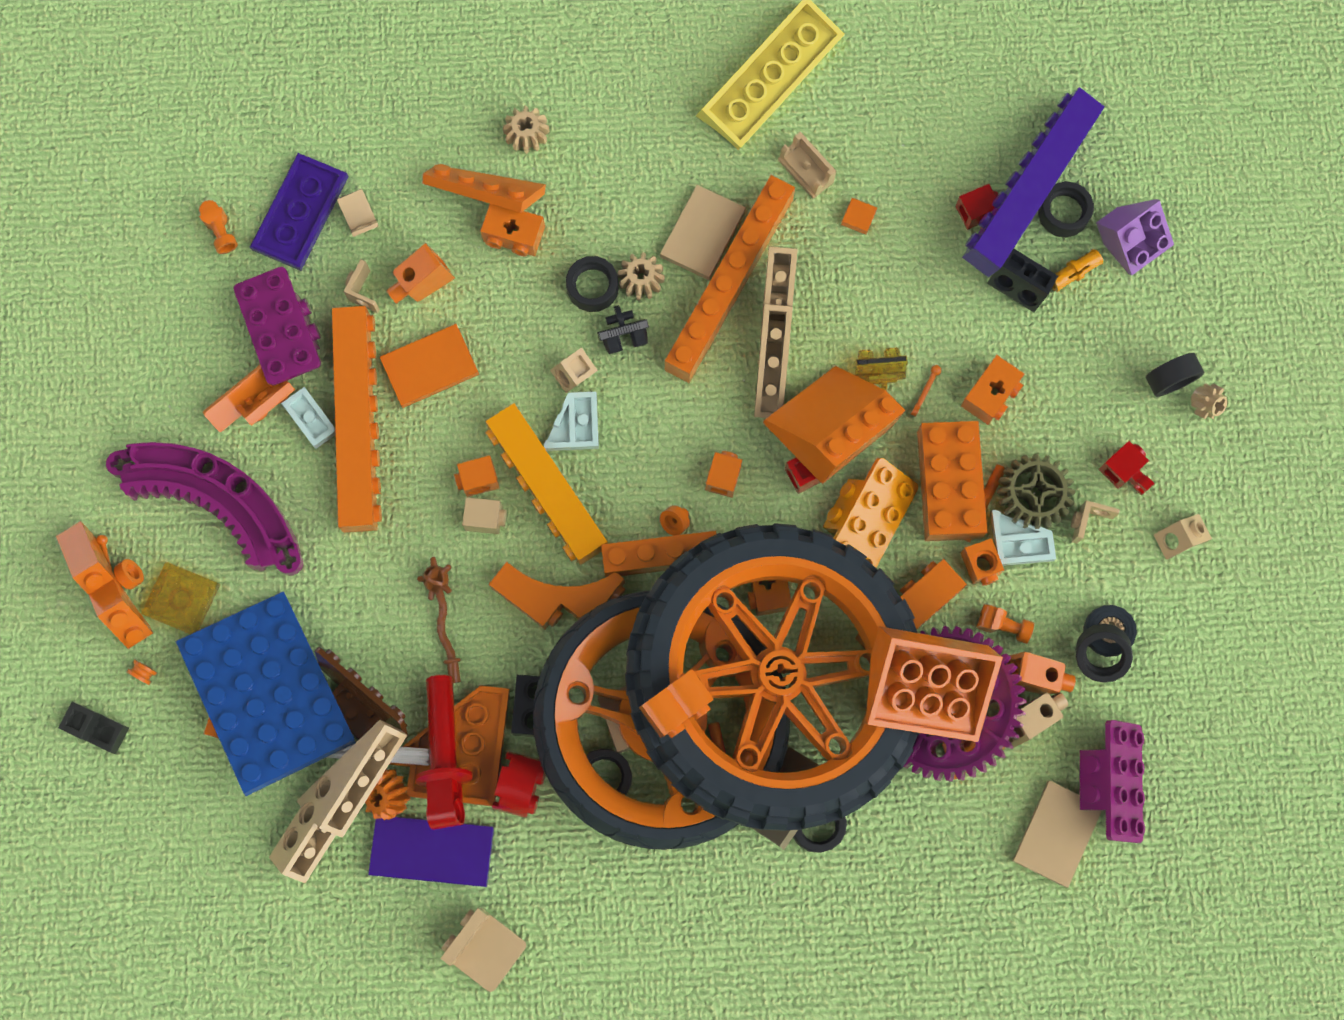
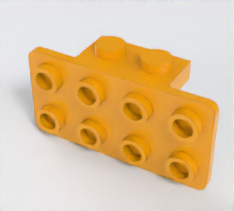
M877 458L865 480L848 479L842 486L840 496L834 507L829 510L823 528L835 534L834 540L846 546L849 544L866 555V560L877 568L918 490V484L884 458Z

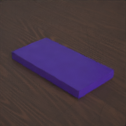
M298 153L250 245L251 250L301 271L349 177L348 174Z
M394 817L390 820L378 818L375 820L368 875L487 887L494 827L463 824L432 830L427 820Z

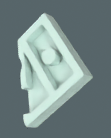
M573 392L567 394L560 414L557 415L553 424L554 427L544 443L546 451L599 449L597 392Z
M998 510L990 512L994 545L1003 566L1056 560L1053 532L1043 527L1035 529L1031 524L1025 529L1022 528L1024 520L1019 519L1016 523H1013V518L1001 514Z

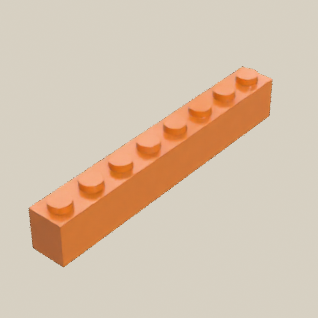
M770 175L665 359L666 372L690 383L791 205L795 192L794 186Z
M366 306L332 308L338 527L343 533L377 531V522L382 521L381 506L377 505L376 494H381L380 478L376 477L375 467L380 466L379 450H375L374 440L379 439L378 423L374 422V412H378L377 396L373 395V385H377V372L375 368H372V358H376V345L374 341L371 342V332H375L374 315H370Z

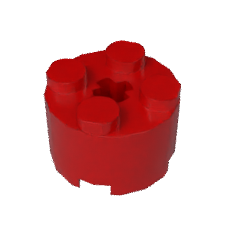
M508 751L506 759L510 760L509 766H502L494 795L500 797L499 802H493L492 809L527 818L528 814L536 812L540 796L535 795L537 784L543 785L546 774L540 759Z

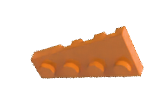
M437 164L424 172L422 184L520 213L545 195L546 184L451 168L444 164Z

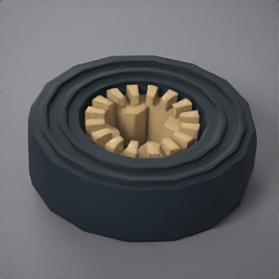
M1103 605L1094 609L1087 616L1083 631L1093 625L1112 624L1126 633L1131 641V646L1134 644L1137 635L1136 623L1132 615L1124 608L1116 605ZM1098 639L1089 645L1095 653L1105 657L1122 654L1121 647L1114 640Z

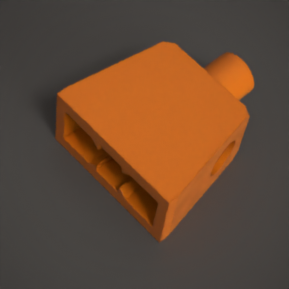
M425 243L393 270V274L398 282L386 291L396 304L408 295L418 302L455 279L442 258Z
M1028 652L1010 655L1011 659L1007 664L1013 663L1018 667L1012 674L1022 676V680L1016 683V685L1024 687L1025 691L1042 695L1046 692L1048 694L1060 693L1061 690L1066 692L1073 691L1076 678L1074 675L1064 673V663Z

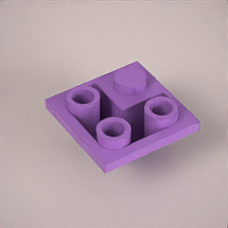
M1157 199L1117 207L1096 222L1103 244L1130 275L1138 272L1174 245L1161 202Z

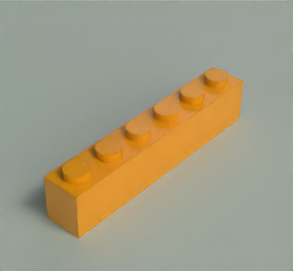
M515 403L486 420L489 429L485 432L494 446L500 445L504 451L500 456L509 469L514 467L518 472L519 476L516 477V480L523 491L530 490L535 499L531 500L537 512L540 515L545 512L550 520L547 526L555 538L561 536L566 545L562 549L569 560L572 562L576 559L579 565H582L602 552L601 544H608L607 540Z

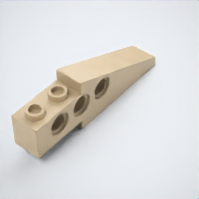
M768 247L754 417L767 418L784 405L797 248Z
M379 720L297 800L301 807L269 856L281 874L303 883L307 882L335 836L343 838L404 742L407 735L402 730Z

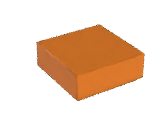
M852 198L841 225L867 235L877 207Z

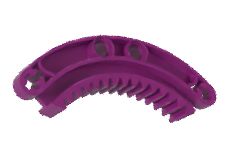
M156 442L127 444L126 448L128 449L115 451L108 456L106 460L107 470L115 477L121 479L120 489L132 500L137 501L138 495L148 499L149 494H151L155 498H159L162 495L166 499H170L172 496L178 501L183 499L187 503L193 502L196 506L203 507L206 511L211 512L232 531L231 534L238 539L237 544L243 548L242 554L248 558L245 564L251 569L264 571L266 570L265 567L276 565L280 572L288 576L296 575L302 570L303 558L299 544L286 517L271 497L255 481L231 463L193 447ZM119 459L135 463V465L132 463L124 464L121 471L115 467V465L119 464ZM212 462L213 468L211 471L202 473L203 466ZM240 482H247L246 489L243 492L236 493L237 485ZM277 547L281 549L288 548L289 555L296 559V562L292 563V568L289 569L286 565H282L283 562L287 561L286 553L283 550L278 553Z

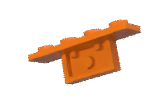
M260 364L207 407L203 414L219 432L225 430L240 416H243L252 426L257 421L264 419L268 412L276 405L288 399L295 389L288 381L274 386L270 385L266 381Z

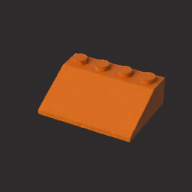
M835 366L767 417L763 423L823 484L890 430L906 410L886 390Z
M879 626L871 653L866 723L867 725L978 742L1003 657L988 645Z

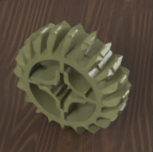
M1038 453L1034 454L1031 460L1027 455H1023L1021 463L1016 459L1013 460L1011 463L1012 468L1006 467L1003 471L1006 477H1000L998 481L1004 487L998 488L997 494L1005 496L1000 499L999 505H1008L1004 515L1007 516L1012 512L1015 515L1012 519L1013 523H1016L1019 519L1024 520L1022 528L1026 529L1030 522H1032V526L1035 529H1039L1041 523L1045 529H1049L1052 522L1057 525L1062 521L1061 516L1066 517L1069 514V510L1066 507L1074 505V501L1069 497L1073 496L1076 490L1067 488L1074 481L1072 478H1064L1068 473V469L1065 468L1062 471L1057 469L1060 461H1055L1053 465L1049 463V455H1046L1042 461H1040ZM1031 472L1028 484L1015 487V481L1019 475ZM1043 474L1047 476L1053 482L1054 485L1045 482ZM1033 487L1038 488L1037 491H1041L1039 497L1034 496L1035 493L1032 494L1031 489ZM1057 497L1056 505L1052 510L1041 512L1044 500ZM1018 499L1025 500L1029 505V510L1022 506Z

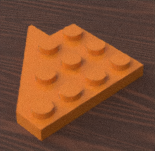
M480 685L454 706L457 768L467 769L473 774V779L462 785L463 803L492 806L493 802L496 801V796L494 795L499 779L510 689ZM428 727L402 747L429 749ZM389 764L410 767L407 785L409 788L406 794L409 797L427 799V787L417 785L415 776L423 771L430 770V765Z

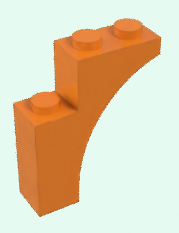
M80 521L57 535L56 538L72 578L89 595L97 617L128 649L153 634L150 625L115 578L114 572L96 541V537L83 522Z
M508 562L503 565L489 583L492 590L544 630L549 625L554 627L563 615L560 612L562 608L577 619H580L597 606L622 596L626 590L623 587L625 584L624 578L617 573H612L606 578L587 585L555 586L526 576Z

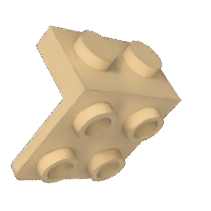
M477 908L475 912L469 910L462 919L460 925L463 926V929L457 937L452 934L441 949L445 953L440 959L449 966L455 965L484 989L492 992L498 987L526 949V942L483 908Z

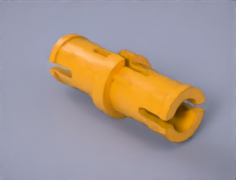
M1092 249L1076 261L1070 260L1067 262L1066 267L1055 273L1058 275V278L1052 290L1058 292L1071 282L1083 279L1084 274L1103 264L1101 254L1096 249Z

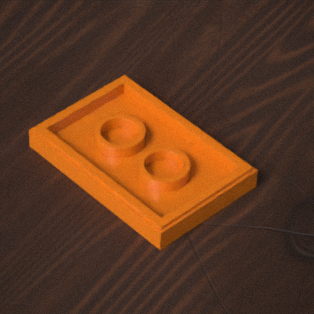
M457 324L380 356L402 408L479 375Z

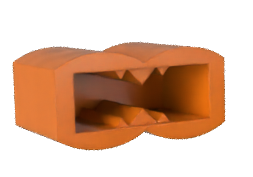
M691 669L641 705L639 709L660 738L667 734L670 738H673L686 728L683 722L693 716L697 720L711 710L707 704L714 699Z

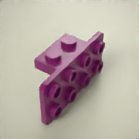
M284 267L275 268L234 286V292L266 381L270 385H277L320 367L321 361L317 350L320 349L317 340L321 338L319 330L315 323L311 324L308 315L312 314L306 298L301 299L294 291L289 274Z
M1107 720L1105 723L1104 750H1080V810L1106 811L1107 840L1142 843L1145 833L1143 821V805L1145 802L1143 774L1145 767L1142 761L1144 734L1140 725L1116 720Z

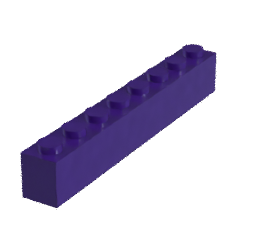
M1080 87L1072 94L1067 92L1057 104L1060 109L1057 113L1053 112L1044 124L1047 129L1045 132L1041 131L1033 140L1031 145L1034 146L1032 152L1028 151L1018 163L1021 166L1018 172L1015 171L1005 183L1008 186L1005 193L1003 191L1000 192L992 203L995 208L991 213L987 212L978 224L982 228L978 234L976 232L973 233L965 244L968 249L962 258L988 278L1001 269L1105 107Z

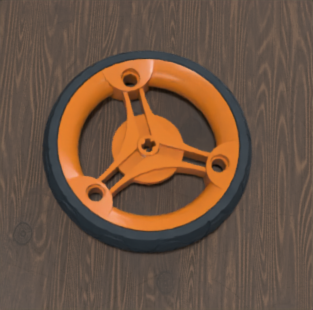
M641 591L611 599L597 606L576 621L558 640L544 664L537 683L533 705L534 739L541 765L550 784L565 805L585 824L615 841L631 846L661 850L686 848L713 840L739 824L726 819L723 820L703 810L696 803L692 812H686L681 806L684 796L671 785L670 780L665 775L670 797L664 804L642 802L622 794L603 780L593 768L584 752L578 731L577 720L584 713L610 720L619 725L623 740L635 754L653 762L646 752L647 749L640 735L637 734L626 691L595 686L590 674L593 667L606 653L617 645L629 640L636 615L649 591ZM717 603L718 607H720L721 609L728 610L726 607ZM707 606L699 616L689 636L690 639L699 642L700 654L702 656L696 665L691 668L693 671L699 670L704 663L711 668L743 661ZM737 615L731 619L755 656L766 649ZM717 648L727 650L729 654L728 661L724 662L717 658ZM775 660L769 661L766 667ZM777 670L767 675L778 676L780 679L783 678L782 674L778 673ZM750 671L726 676L735 677L739 686L752 685ZM717 678L708 679L709 687L713 685ZM574 688L581 690L584 694L583 702H572L569 698V691ZM593 694L621 701L619 711L616 712L590 705ZM744 697L746 709L750 697ZM762 698L750 737L751 741L757 743L775 703ZM707 713L696 720L704 733L707 726ZM784 713L757 768L759 770L779 773L781 770L790 734V719ZM742 751L740 755L741 762L750 767L753 763V757L748 751Z

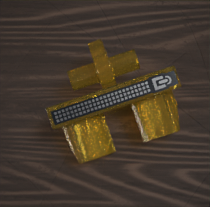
M898 347L887 348L884 350L883 357L874 358L873 351L860 350L858 352V359H856L855 375L872 384H879L880 388L887 391V383H897V380L906 378L907 356H901Z

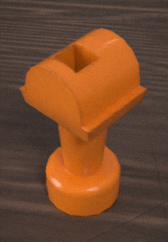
M213 200L204 201L199 208L201 214L199 217L205 226L212 230L216 236L214 247L217 253L226 254L237 248L238 244L232 234H227L225 228L227 223L226 213Z
M983 605L976 626L978 629L988 633L997 630L1016 634L1017 641L1026 644L1029 642L1033 633L1034 622L1023 619L1021 623H1018L1006 617L1007 611L999 607Z

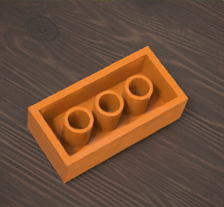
M979 421L921 423L917 431L925 541L982 539L987 533Z

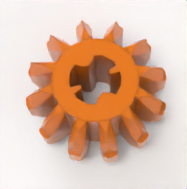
M395 769L385 770L365 801L367 806L366 812H372L374 819L390 820L407 809L406 803L411 798L406 794L409 787L403 784L404 776H397Z

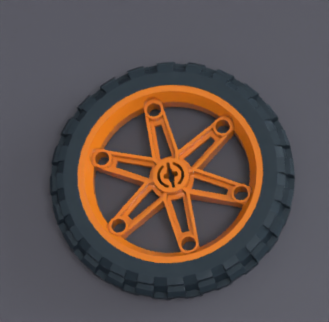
M778 523L773 525L759 526L754 524L737 527L735 530L722 534L718 533L682 554L658 578L645 597L636 615L626 653L625 680L626 694L629 698L632 712L630 714L637 734L640 735L647 749L646 752L657 769L663 772L674 788L687 799L701 806L703 810L723 820L726 819L738 823L740 826L760 830H802L841 819L860 809L867 802L876 798L891 783V780L898 771L904 767L913 752L912 747L917 735L920 733L867 725L865 714L858 731L849 742L814 689L816 687L868 677L870 669L869 671L862 669L859 659L864 657L869 663L871 662V653L879 626L918 633L913 622L915 617L906 600L901 599L893 587L894 583L881 568L877 569L866 560V555L849 544L846 546L834 540L832 535L815 529L810 531L797 528L796 525ZM763 580H781L798 584L774 637L736 597L731 589L750 582ZM804 587H809L814 591L815 598L813 600L808 599L804 595ZM823 595L835 603L848 616L860 634L866 650L807 652ZM717 597H724L728 601V610L718 607L716 603ZM707 606L743 661L694 671V673L713 698L750 697L732 758L720 750L707 737L693 716L683 722L686 728L673 738H670L668 734L660 738L639 709L641 705L685 674L683 673V662L687 641L696 621ZM800 608L805 610L806 614L794 652L789 648L782 647V644ZM736 615L765 646L766 649L757 656H755L731 620ZM775 660L766 667L769 661ZM847 663L848 670L807 678L804 665ZM775 670H777L778 673H790L782 679L774 675L767 676ZM750 671L752 685L709 687L708 679ZM788 684H790L787 689H782V688H784L785 686H787ZM801 693L826 731L820 734L790 700ZM763 698L775 703L756 743L751 741L750 737ZM783 713L818 749L822 756L827 759V762L815 768L799 772L776 773L757 769ZM831 739L839 743V754L831 752L829 748ZM742 751H748L752 755L753 763L750 767L741 762L740 755Z

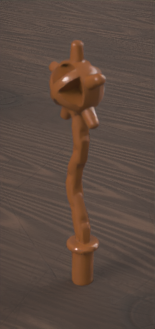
M431 557V566L426 569L423 576H418L417 580L423 582L426 589L429 590V600H433L436 595L439 604L437 633L447 653V660H444L443 663L447 664L448 676L453 678V683H459L461 679L458 662L461 659L456 658L455 651L445 632L447 602L443 591L447 594L452 591L448 586V572L452 567L449 564L445 567L438 566L436 557Z

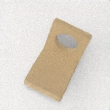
M362 189L337 199L353 237L378 227V223Z
M360 260L355 271H351L347 276L344 293L349 301L360 306H366L367 309L378 314L380 309L377 303L358 294L370 273L366 261Z
M1086 500L1080 506L1079 512L1075 511L1071 528L1075 530L1072 542L1078 544L1084 538L1089 513L1113 519L1119 514L1120 509Z
M1199 514L1182 519L1154 534L1166 560L1212 539ZM1168 533H1173L1177 536L1179 544L1176 549H1171L1166 545L1165 538Z

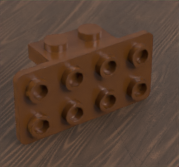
M318 647L314 651L321 670L339 685L332 693L353 737L357 741L379 720L402 730L407 735L405 740L408 738L407 724L404 721L405 715L395 705L389 707L382 701L384 699L382 694L373 686L367 688L362 684V678L355 670L350 667L346 670L339 664L341 660L330 649L325 652L322 648Z

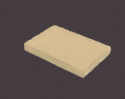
M696 185L664 245L660 257L710 280L746 211V207Z
M1050 780L1047 781L1012 861L1068 888L1102 811L1080 810L1079 794Z

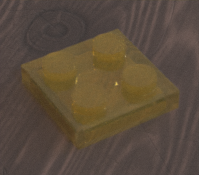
M165 562L141 614L187 634L199 631L220 584Z

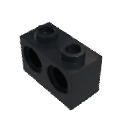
M1013 248L1001 269L991 275L987 284L1030 311L1035 312L1048 296L1058 275Z
M518 674L516 676L511 734L514 736L534 737V729L528 728L526 721L533 714L534 699L530 698L529 691L533 686L537 685L540 676Z

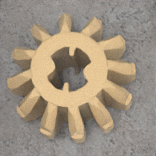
M526 105L523 108V112H519V110L514 108V116L506 115L505 120L507 124L503 125V133L506 135L507 144H513V149L516 152L522 147L526 154H528L531 147L538 151V143L546 144L547 137L545 135L550 132L549 126L546 125V116L540 115L537 108L529 112Z
M644 252L641 253L640 259L631 254V262L623 260L621 263L623 269L618 271V278L621 279L619 287L621 289L627 288L626 295L628 297L636 293L638 301L641 300L642 294L651 299L652 291L659 293L661 290L659 284L665 280V276L661 274L663 266L656 264L655 256L646 260V253ZM640 273L645 274L644 279H638Z

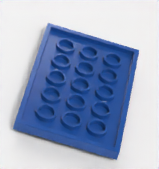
M284 591L175 641L245 796L356 743Z

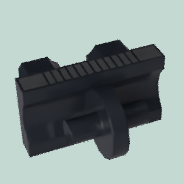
M618 305L614 306L615 315L605 317L607 325L618 323V326L597 332L600 341L603 340L608 354L623 351L620 335L629 333L633 347L648 344L646 328H649L647 319L625 324V320L634 318L633 312L630 310L622 313Z

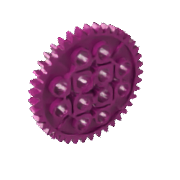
M943 626L941 633L935 627L931 629L932 636L988 645L1000 655L1003 650L999 645L993 647L994 641L989 637L983 641L984 635L980 632H977L973 637V631L969 628H966L963 633L962 629L958 626L954 627L952 633L947 626ZM923 630L920 631V634H926V635H928L927 632H925V631H923ZM1007 653L1001 655L1003 658L989 703L990 705L991 703L998 702L1000 706L999 713L996 716L990 717L987 710L979 741L976 742L975 748L967 752L964 748L966 740L920 733L917 735L912 747L913 752L904 765L905 768L912 766L913 773L919 774L922 771L923 777L928 779L933 774L934 780L941 781L943 775L946 781L953 782L954 775H956L958 780L964 781L965 772L970 777L975 778L976 768L986 773L985 763L995 767L997 766L994 758L996 755L1001 758L1006 757L1002 748L1013 749V745L1008 740L1010 737L1018 739L1019 735L1013 731L1014 727L1019 728L1024 725L1017 720V717L1026 715V712L1019 709L1018 706L1027 703L1024 698L1018 697V694L1024 692L1025 688L1016 685V683L1022 680V676L1012 674L1018 667L1013 663L1007 664L1011 659L1010 655ZM944 742L947 746V751L942 757H938L936 755V747L939 743Z

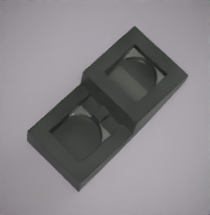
M71 702L58 727L79 739L92 743L113 754L117 753L129 730V727L75 702Z

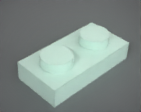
M305 387L281 403L315 449L336 435L335 427Z

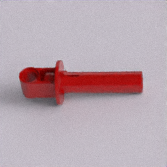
M434 675L426 679L430 770L423 771L415 776L417 785L427 787L426 816L429 827L432 830L464 824L465 810L463 806L462 785L473 779L471 771L460 767L457 768L453 678L448 675Z

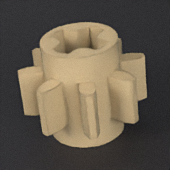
M1206 383L1204 386L1198 387L1191 396V406L1196 408L1194 414L1204 419L1207 417L1214 419L1215 416L1221 415L1227 407V396L1222 395L1224 388L1215 384L1210 386Z

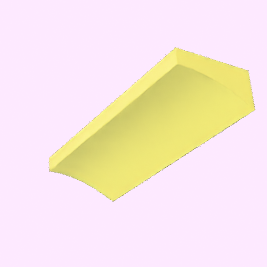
M802 0L701 109L696 117L716 130L739 150L844 36V33L811 0Z

